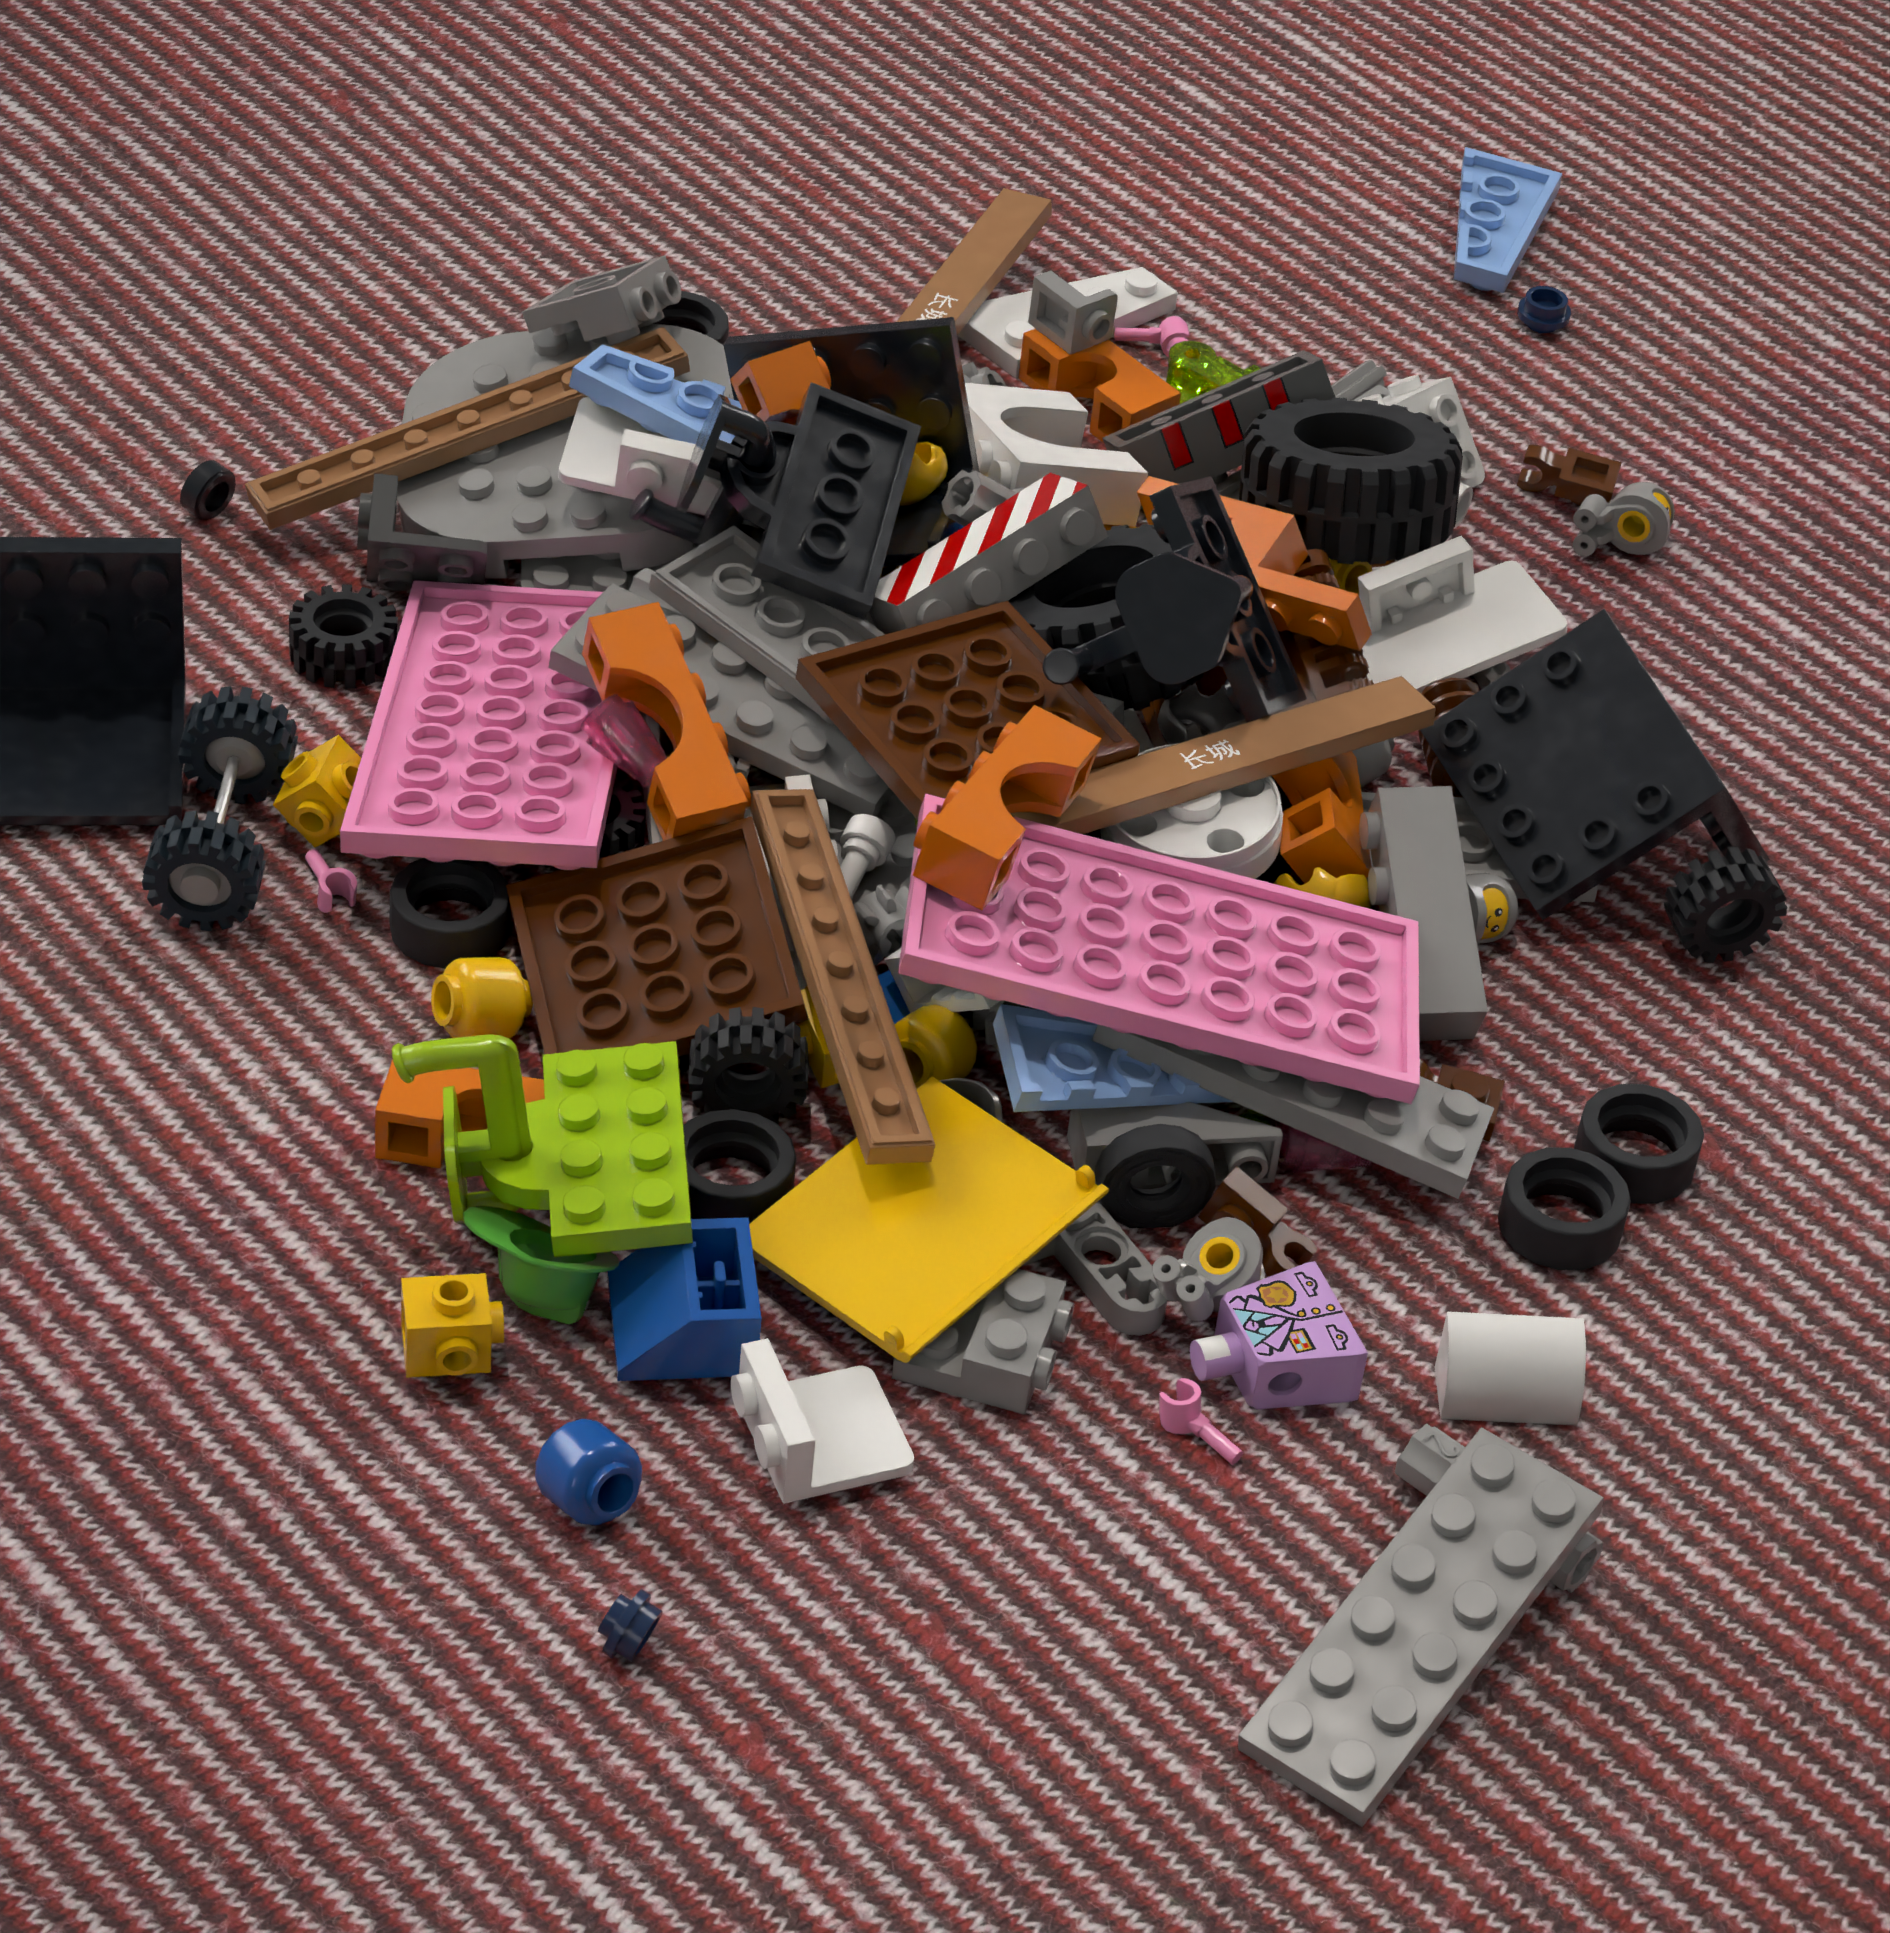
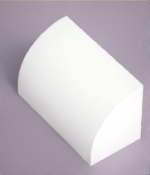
M1447 1312L1435 1363L1440 1419L1577 1426L1583 1400L1586 1369L1584 1318Z

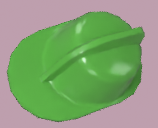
M490 1206L470 1207L463 1213L465 1225L474 1234L498 1247L499 1279L506 1295L519 1308L536 1316L565 1324L578 1322L584 1314L600 1272L614 1270L620 1263L618 1257L611 1252L554 1257L551 1227L521 1213Z

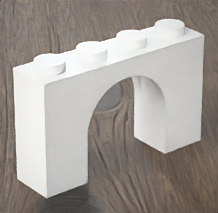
M965 383L980 473L1010 490L1026 488L1049 473L1087 484L1103 524L1136 527L1141 506L1137 491L1147 479L1148 472L1128 452L1080 448L1088 411L1070 392Z

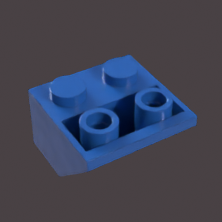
M748 1218L691 1219L693 1243L640 1248L621 1260L619 1266L614 1270L608 1271L607 1283L617 1381L732 1377L739 1374L741 1344L760 1340L762 1319Z

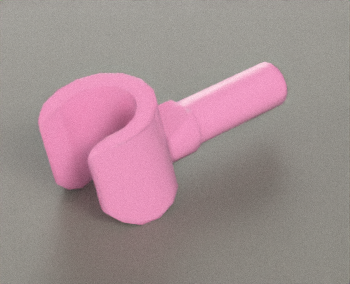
M1168 317L1161 322L1159 328L1115 327V341L1161 344L1163 353L1171 359H1182L1190 354L1189 341L1185 339L1190 336L1187 323L1181 317Z
M309 850L305 855V859L318 878V909L324 913L331 912L332 895H341L348 900L350 907L355 906L357 894V879L355 875L344 868H329L318 850Z
M1186 1378L1177 1380V1400L1171 1399L1164 1392L1159 1393L1161 1425L1166 1431L1173 1434L1192 1432L1198 1438L1201 1437L1231 1465L1240 1460L1243 1451L1216 1429L1212 1422L1201 1413V1389L1196 1382Z

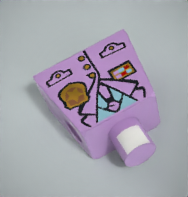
M1315 1261L1304 1263L1227 1292L1220 1301L1215 1335L1193 1340L1190 1344L1191 1364L1195 1375L1200 1381L1232 1375L1246 1403L1257 1410L1358 1400L1368 1355L1366 1348Z

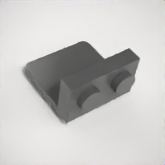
M374 473L372 494L361 493L358 514L357 549L367 550L366 581L377 582L381 588L391 591H408L412 588L413 581L484 585L488 544L480 540L395 532L398 476Z

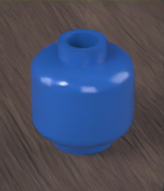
M579 1419L568 1422L557 1429L543 1444L536 1460L535 1479L542 1495L580 1524L596 1526L619 1517L635 1502L642 1481V1464L636 1450L602 1423L595 1420Z

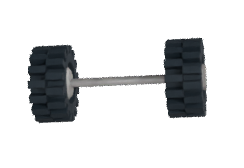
M231 686L221 687L218 698L212 691H209L202 696L201 703L195 701L191 707L179 745V764L185 763L183 773L188 780L198 776L195 788L202 793H205L210 786L216 789L214 799L217 800L214 812H207L205 820H199L197 811L185 812L183 823L176 815L167 819L165 828L160 825L154 834L144 866L142 887L143 890H149L147 900L151 906L163 903L160 915L169 920L176 913L181 916L179 926L188 929L192 920L200 921V930L212 931L214 921H218L222 930L231 928L234 918L241 923L248 917L250 909L253 910L259 894L266 861L263 860L265 853L262 844L254 845L256 835L249 828L240 834L237 832L240 821L229 817L225 825L224 821L232 794L235 795V803L246 804L248 794H251L255 802L258 803L266 800L268 791L275 795L281 790L282 784L285 782L281 778V774L294 758L298 736H295L297 730L295 720H286L289 712L283 704L274 709L270 708L273 697L264 692L259 700L251 698L253 688L242 687L240 696H234Z

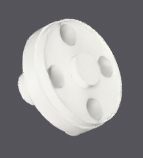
M1168 744L1151 748L1139 753L1138 756L1162 748H1166L1175 744ZM1269 776L1100 829L1101 839L1256 879L1271 866L1280 849L1283 824L1280 793L1274 780Z

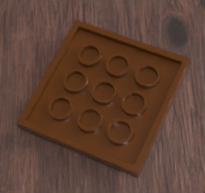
M1008 600L798 659L796 680L917 820L925 794L945 799L956 781L966 784L970 771L979 755L983 751L992 754L997 739L1009 721L1018 724L1034 705L1102 738L1091 770L1133 758L1139 754L1140 744L1078 676L1075 680L1065 685L1053 684L1046 678L1042 668L1043 660L1053 649Z
M752 816L598 859L597 868L581 867L575 870H558L506 885L545 1054L564 1053L572 1050L633 1046L640 1043L653 1044L676 1041L679 1057L690 1054L691 1039H695V1031L701 1024L709 1028V1017L720 1013L724 1020L727 1021L729 1020V1009L741 1007L743 1017L752 1016V1007L764 1008V1019L768 1020L776 1011L785 1015V1026L792 1022L800 1023L809 1020Z

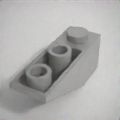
M1192 1102L1177 1105L1071 1109L1067 1139L1075 1171L1083 1165H1088L1095 1174V1166L1102 1150L1116 1137L1136 1127L1167 1124L1181 1126L1199 1135L1212 1154L1216 1185H1220L1236 1167L1240 1168L1256 1183L1275 1181L1283 1137L1280 1128ZM1172 1166L1149 1167L1133 1176L1130 1183L1136 1188H1160L1174 1182L1179 1177L1180 1171Z

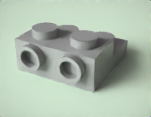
M664 255L571 281L522 311L529 333L551 328L553 335L557 336L580 328L584 342L606 336L608 344H615L639 335L641 333L640 327L663 319L662 309L680 301L681 286L675 273L670 270Z
M1018 1269L909 1362L904 1363L894 1358L892 1379L1025 1414L1034 1389L1046 1391L1048 1388L1057 1353L1056 1350L1050 1349L1053 1340L1064 1343L1069 1332L1074 1312V1303L1064 1300L1066 1281Z

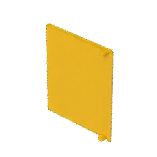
M933 1076L917 1088L935 1142L931 1162L866 1165L858 1138L856 1137L749 1224L754 1259L897 1360L904 1363L909 1362L1109 1192V1188L1102 1183L1100 1185L1095 1184V1174L1088 1165H1083L1075 1171Z

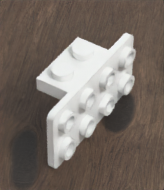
M584 397L578 403L559 465L558 478L566 485L633 500L643 490L650 489L653 491L656 499L676 507L695 444L670 439L660 433L646 430L639 422L609 407L594 403L590 397ZM704 475L687 512L705 515L722 484L721 481ZM744 519L742 523L750 526L759 527L747 519Z
M1462 535L1358 577L1359 598L1372 635L1362 648L1363 656L1366 658L1369 666L1368 670L1370 673L1367 674L1368 680H1373L1374 684L1402 676L1417 691L1422 693L1426 687L1439 680L1449 678L1463 679L1556 641L1567 633L1566 618L1518 562L1505 561L1474 574L1473 549Z

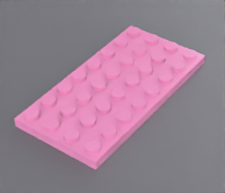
M413 581L340 829L341 853L362 854L375 859L389 856L426 858L433 862H449L452 860L486 861L497 866H512L518 863L552 865L561 870H575L581 867L597 868L630 707L603 703L598 691L550 669L549 660L551 649L603 592Z
M925 794L919 812L917 831L930 811L936 814L941 812L944 798ZM1018 817L1014 818L1026 831L1007 882L981 911L912 876L921 851L914 847L898 974L918 978L929 984H941L981 994L992 1000H1004L1047 1011L1058 1017H1071L1110 1027L1121 1033H1133L1173 1043L1184 1049H1196L1228 1057L1247 1065L1279 1070L1302 1076L1313 1082H1326L1365 1092L1372 1097L1388 1098L1412 1104L1420 1085L1418 921Z

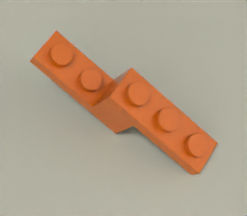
M1148 476L1138 489L1137 495L1146 515L1148 525H1153L1152 511L1154 510L1149 496L1169 486L1177 485V483ZM1220 495L1277 630H1288L1309 636L1325 645L1337 644L1361 651L1372 635L1359 595L1294 576L1308 556L1295 516Z

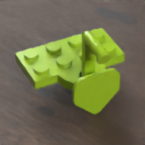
M487 1034L423 1041L407 1046L401 1043L393 1045V1062L400 1078L405 1083H411L416 1075L428 1072L472 1067L479 1068L487 1129L462 1132L455 1087H443L445 1164L454 1222L465 1224L463 1213L468 1208L475 1206L498 1207L514 1212L519 1208L550 1210L551 1240L554 1257L693 1243L676 1041L653 1044L640 1043L633 1046L544 1054L545 1099L529 1103L525 1102L518 1049L516 1044L507 1037ZM483 1176V1181L489 1191L468 1193L466 1177Z

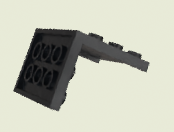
M954 317L728 337L724 343V351L730 379L748 361L810 341L816 356L821 357L828 367L831 377L830 390L921 426L917 443L930 442L942 448L948 464L946 477L940 486L922 501L909 506L899 507L883 567L904 565L958 530L960 524L945 515L942 500L946 496L948 482L961 470L967 473L979 472ZM731 383L734 400L739 401L736 392L733 388V385ZM742 524L739 529L760 544L764 529Z
M0 537V825H16L21 827L32 825H80L87 827L95 825L158 826L166 825L167 819L174 815L182 822L184 764H179L178 758L179 745L185 728L186 711L182 538Z
M1605 609L1436 719L1433 726L1420 730L1542 920L1698 819L1701 820L1723 856L1726 855L1728 847H1738L1741 854L1748 848L1754 850L1758 857L1761 855L1766 862L1770 860L1727 788Z

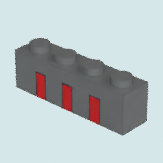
M1303 350L1105 436L1103 441L1106 449L1109 451L1128 452L1148 472V476L1177 484L1211 476L1215 485L1227 479L1228 471L1242 465L1244 433L1260 413L1267 409L1274 410L1277 405L1287 402L1297 404L1303 399L1316 398L1318 401L1330 400L1335 398L1323 360Z

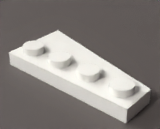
M1143 267L1068 283L1086 297L1106 289H1110L1118 295L1111 337L1114 336L1115 327L1134 328L1176 310L1178 292ZM1032 291L985 300L958 334L959 337L1014 378L1019 376L1023 333L1035 329L1028 323Z

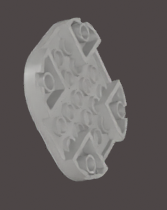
M650 324L639 328L641 332L639 335L664 327L687 353L690 372L674 377L675 380L685 383L689 381L702 382L705 379L726 387L724 396L734 400L724 346L702 333L678 326ZM551 328L529 333V331L514 332L469 343L440 358L416 380L406 399L402 424L589 355L602 344L609 347L615 344H608L606 336L584 342L580 328L557 336L553 335ZM575 415L398 482L397 505L403 533L486 542L488 544L485 578H507L508 563L511 559L620 553L622 570L630 571L669 563L693 550L692 542L661 531L641 520H631L629 518V510L634 502L633 499L566 485L559 480V465ZM688 512V513H691V514H693V515L699 516V517H701V518H704V516H705V515H701V514H696V513Z

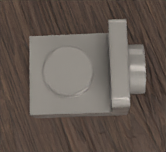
M1048 271L1034 276L1028 323L1071 355L1111 338L1118 295L1110 289H1106L1086 297L1054 272Z

